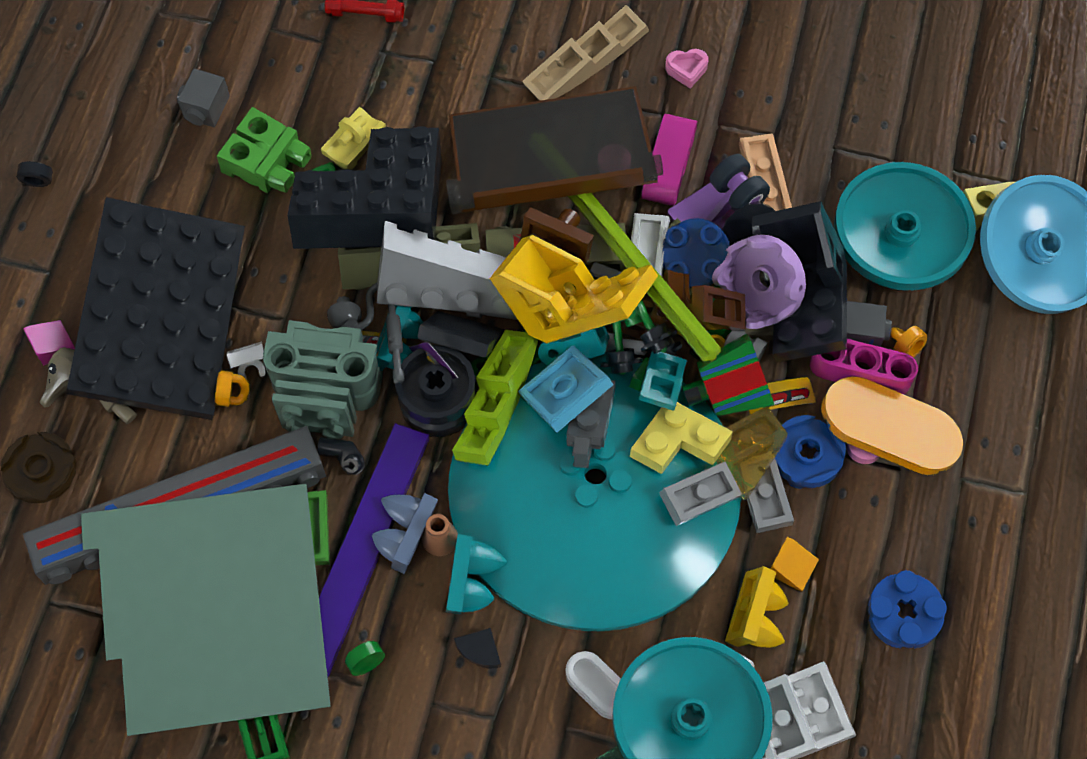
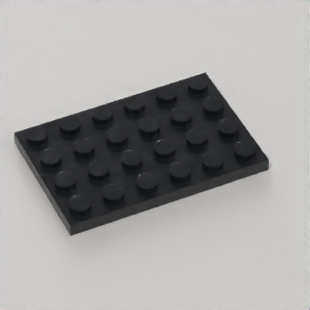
M106 197L66 394L212 420L216 406L218 372L222 369L245 226Z

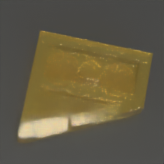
M764 407L728 426L727 429L733 431L731 441L716 460L718 464L726 462L742 492L741 497L743 500L749 498L787 439L788 433L769 407Z

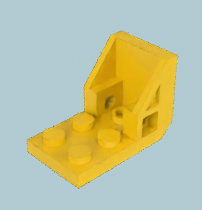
M530 235L521 239L489 279L528 335L545 343H550L628 319L657 279L658 274L650 264L638 269L629 267L617 276L611 278L602 276L595 280L581 259L534 235Z

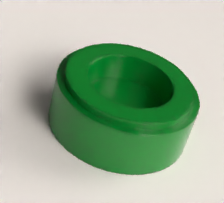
M367 641L348 653L345 664L353 676H360L376 668L384 660L385 653L378 642Z

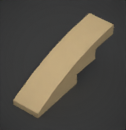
M625 5L604 25L598 21L576 42L571 37L522 82L539 101L558 98L623 54L648 33L649 29Z

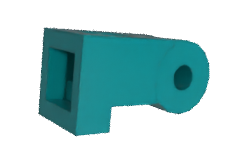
M605 326L550 343L541 341L538 355L540 360L548 366L571 346H575L589 359L605 354L610 337Z

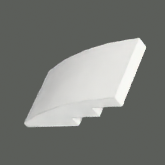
M824 661L789 676L784 674L764 682L770 697L773 720L770 741L762 759H798L856 736Z

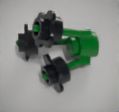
M643 299L628 319L621 320L625 322L626 327L643 322L647 329V332L640 337L645 345L641 348V351H647L644 358H650L651 352L654 354L663 352L676 356V351L680 350L683 346L680 341L674 342L672 338L678 334L676 330L670 331L666 323L658 326L654 325ZM621 321L612 323L615 349L606 351V362L599 364L600 367H611V373L624 375L626 372L633 371L632 364L642 363L643 359L635 358L634 348H623Z

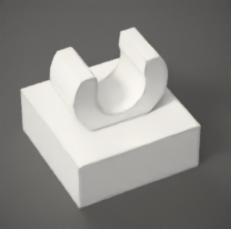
M262 341L227 352L230 367L239 366L238 374L244 376L246 380L245 369L249 365H254L258 368L260 377L265 376V366L260 361V359H263L264 352Z

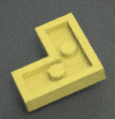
M677 402L674 411L661 407L632 446L630 457L660 474L665 471L680 449L714 465L731 441L733 431Z

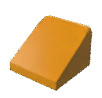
M787 536L771 570L776 572L775 579L802 592L819 559L794 539Z

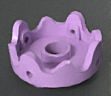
M755 235L740 240L726 249L728 254L723 263L715 269L712 281L722 289L745 294L746 328L758 329L776 324L791 316L799 308L805 294V272L797 254L788 244L770 235ZM760 271H764L769 276V288L760 282Z

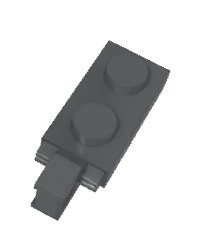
M611 381L613 383L611 388L569 422L566 435L567 446H573V467L588 468L592 449H601L605 445L615 395V381Z

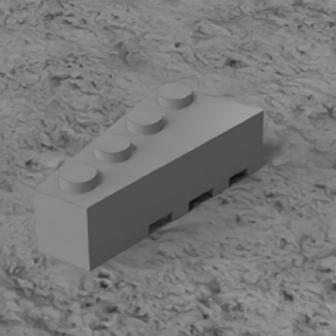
M388 221L384 222L378 271V304L515 316L489 279L507 257L480 249L475 253L463 249L461 243L448 240L447 243H442L429 239L427 233L417 230L409 233L397 229V224Z

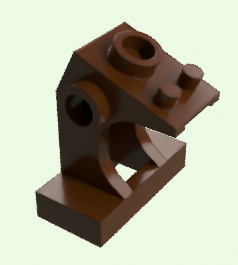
M665 270L662 278L706 331L717 329L746 330L745 294L707 285L692 286L691 301L689 274ZM654 302L650 317L652 321L659 325L666 323L669 329L677 330Z

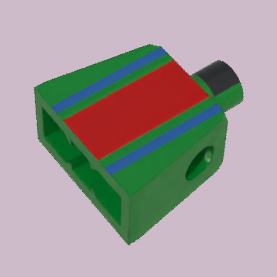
M748 334L742 335L721 347V352L714 361L699 360L697 366L702 379L682 386L689 407L710 399L717 416L774 405Z

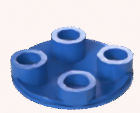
M693 218L682 221L676 226L669 228L666 232L663 242V267L665 270L689 274V288L698 285H712V276L715 269L723 263L728 254L726 251L730 247L728 238L719 226L709 220Z

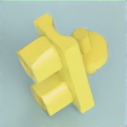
M359 107L349 118L344 117L339 122V129L324 144L321 152L343 170H352L357 165V161L368 150L371 129L384 128L386 124L372 118L364 109Z

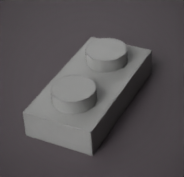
M774 453L738 460L737 467L756 533L793 525L794 518Z
M722 462L664 488L659 494L675 525L678 526L737 499L742 495V492L726 462Z

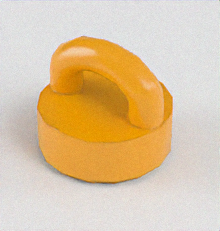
M912 326L906 331L897 327L891 328L890 335L897 341L893 348L895 351L909 354L914 358L926 344L927 334L918 326Z
M221 370L218 372L215 393L216 405L229 407L230 405L243 404L249 395V383L242 375L234 374L232 371ZM233 383L240 385V394L237 397L231 396Z

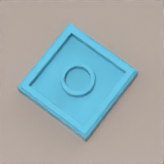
M571 346L523 386L518 393L557 433L611 388L613 383L605 373L575 346Z

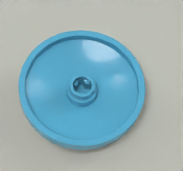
M1053 175L1026 177L1002 190L987 208L980 232L983 261L995 285L1014 303L1038 313H1064L1087 303V191L1068 179Z

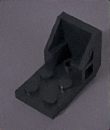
M819 201L752 216L754 236L770 235L788 244L797 254L805 272L806 288L799 308L788 318L773 324V356L776 361L781 362L846 350L847 264L841 241L822 202ZM763 271L765 282L769 287L770 278L767 275V273Z

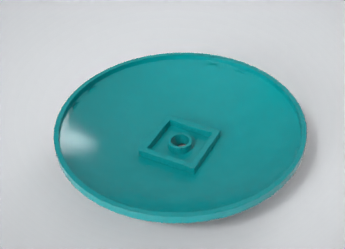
M606 354L589 358V360L605 373L611 381H615V395L605 445L601 449H592L588 468L573 467V446H567L566 434L569 423L556 433L520 396L504 437L489 465L458 461L453 454L449 471V508L453 526L458 534L473 536L472 540L491 546L507 560V564L498 570L477 574L480 579L496 595L522 613L551 625L580 631H610L638 626L664 616L691 599L705 586L725 558L734 538L741 506L740 496L678 526L675 525L659 492L670 485L722 462H726L741 490V477L737 467L738 461L734 447L730 441L714 465L680 449L662 474L631 458L630 451L632 446L661 407L638 400L640 392L629 387L631 379L641 363L632 364L633 371L626 372L624 375L611 373V367H600L599 363L606 362ZM540 362L531 366L525 385L543 371L547 365ZM682 381L677 402L723 426L706 401L689 407L682 386L687 384ZM591 469H599L604 472L606 479L600 484H591L586 480L585 474Z

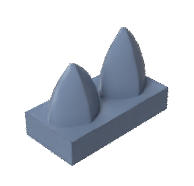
M424 493L422 499L399 494L382 497L381 502L387 513L397 523L407 528L406 532L398 529H384L372 535L378 551L385 558L392 561V569L405 574L422 538L426 522L435 510L437 498Z

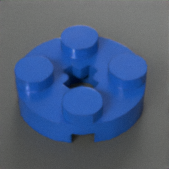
M801 415L789 419L782 424L772 443L771 453L774 454L779 473L793 488L801 489L804 487L816 488L824 486L836 477L843 466L846 453L845 442L831 432L828 422L824 423L821 420H816V416ZM803 444H807L810 449H817L818 452L814 454L813 459H808L800 454Z
M907 570L882 579L876 585L868 600L869 623L873 632L887 645L900 649L902 647L921 648L930 643L940 632L947 611L946 602L942 599L938 589L924 577L915 575ZM901 602L905 605L911 604L914 607L913 613L916 615L913 619L910 616H906L904 619L898 615L900 607L897 604Z

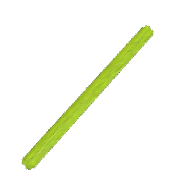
M534 135L531 137L532 141L528 143V149L554 180L578 177L544 136L538 137ZM592 193L568 196L626 268L635 267L638 269L650 265V262ZM656 271L658 277L647 291V294L702 361H714L721 352L720 346Z

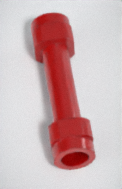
M325 0V13L332 14V16L342 17L343 12L383 16L386 22L394 23L396 21L402 22L404 18L405 4L404 2H398V0H387L386 4L358 0Z

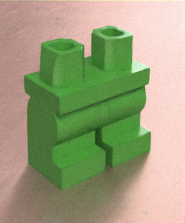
M252 107L236 128L237 135L233 133L217 154L221 173L232 178L236 175L245 182L258 186L260 190L266 193L271 188L287 193L293 185L295 178L294 172L286 169L287 165L291 162L301 168L305 167L311 159V149L298 140L297 130L289 126L286 127L279 121Z

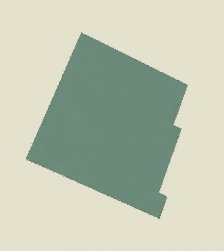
M307 484L81 514L83 550L99 549L106 661L122 659L127 736L331 707Z

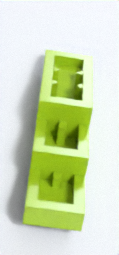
M505 330L477 375L476 380L479 390L464 413L467 426L452 449L456 460L488 466L519 402L521 395L518 391L525 385L538 344V339L529 336L527 332Z

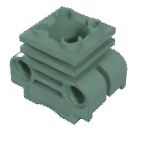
M292 320L288 322L286 333L268 331L263 352V362L275 391L272 396V402L282 428L291 432L307 426L309 432L323 433V436L332 439H341L343 436L353 437V424H356L357 420L355 410L363 411L372 408L379 398L383 371H380L376 357L377 344L363 343L362 331L359 328L339 327L324 329L313 326L308 322Z

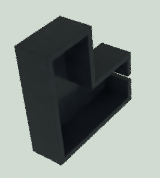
M419 126L415 128L393 129L391 127L371 129L365 170H308L296 172L292 189L293 196L290 199L287 215L293 249L381 247L385 221L397 224V229L412 233L413 230L427 233L429 239L435 240L442 165L439 128Z

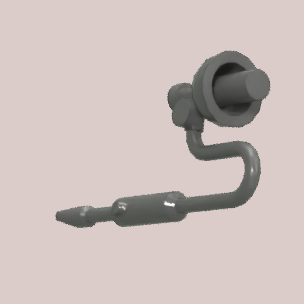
M378 282L373 284L366 293L367 316L362 322L361 308L351 302L350 298L342 296L337 299V303L330 306L327 310V318L333 328H359L361 331L366 328L374 318L373 295L377 291ZM388 304L389 315L386 317L389 353L393 354V380L397 384L404 381V371L401 369L400 353L403 352L400 317L396 314L395 305Z

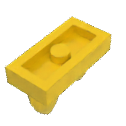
M762 566L745 573L725 639L726 642L736 647L750 644L757 647L770 648L784 644L785 640L781 632L769 618L764 616L765 610L776 611L789 604L783 590L774 581L775 571Z

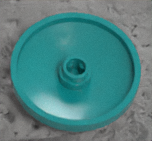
M892 162L867 169L848 184L837 205L834 229L843 246L845 259L862 276L874 283L892 289L921 290L943 283L956 274L963 266L973 247L976 222L969 200L963 191L947 176L920 164Z
M680 637L670 639L644 651L629 665L623 674L613 703V730L617 745L624 759H762L772 732V706L766 686L760 675L738 652L722 643L705 638Z

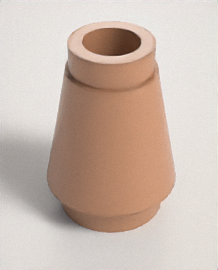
M434 514L426 522L422 534L423 547L434 556L448 555L455 549L458 532L444 515Z

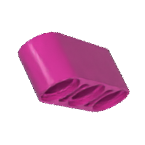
M664 114L652 153L658 183L643 185L641 199L675 206L698 121Z
M847 339L846 350L824 353L832 355L835 358L834 361L824 359L821 354L813 355L810 359L812 372L822 379L837 382L847 377H861L902 394H906L909 391L918 372V364L909 354ZM856 363H866L870 369H862ZM891 371H899L906 378L895 377Z

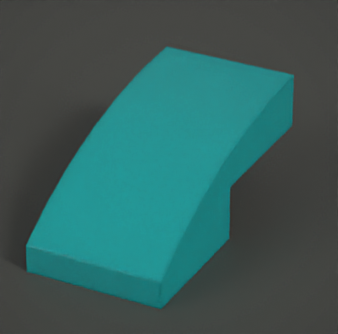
M651 352L638 400L674 411L687 360L663 352L657 354Z

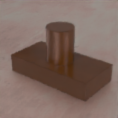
M530 207L524 215L520 240L534 235L581 259L586 264L590 257L594 235L577 228L581 219L579 214L572 209H564L556 219Z

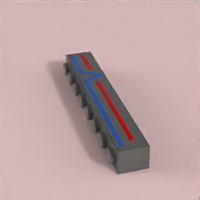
M305 426L25 532L23 536L35 574L45 585L49 583L60 584L69 580L72 574L85 569L96 570L100 568L99 549L83 550L82 513L307 484V488L316 485L321 478L326 477L309 429Z

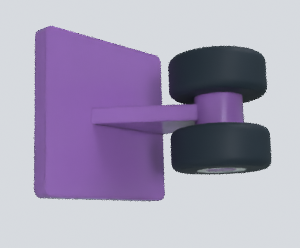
M733 154L715 167L710 175L709 184L668 210L667 216H669L672 222L677 218L681 222L700 218L709 220L718 226L722 216L731 207L738 209L756 201L763 203L769 195L770 186L761 176L748 178L747 175L751 168L750 163L741 154Z

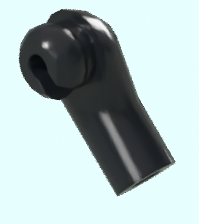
M320 437L318 455L336 457L344 472L349 475H357L363 471L365 466L364 457L354 442Z

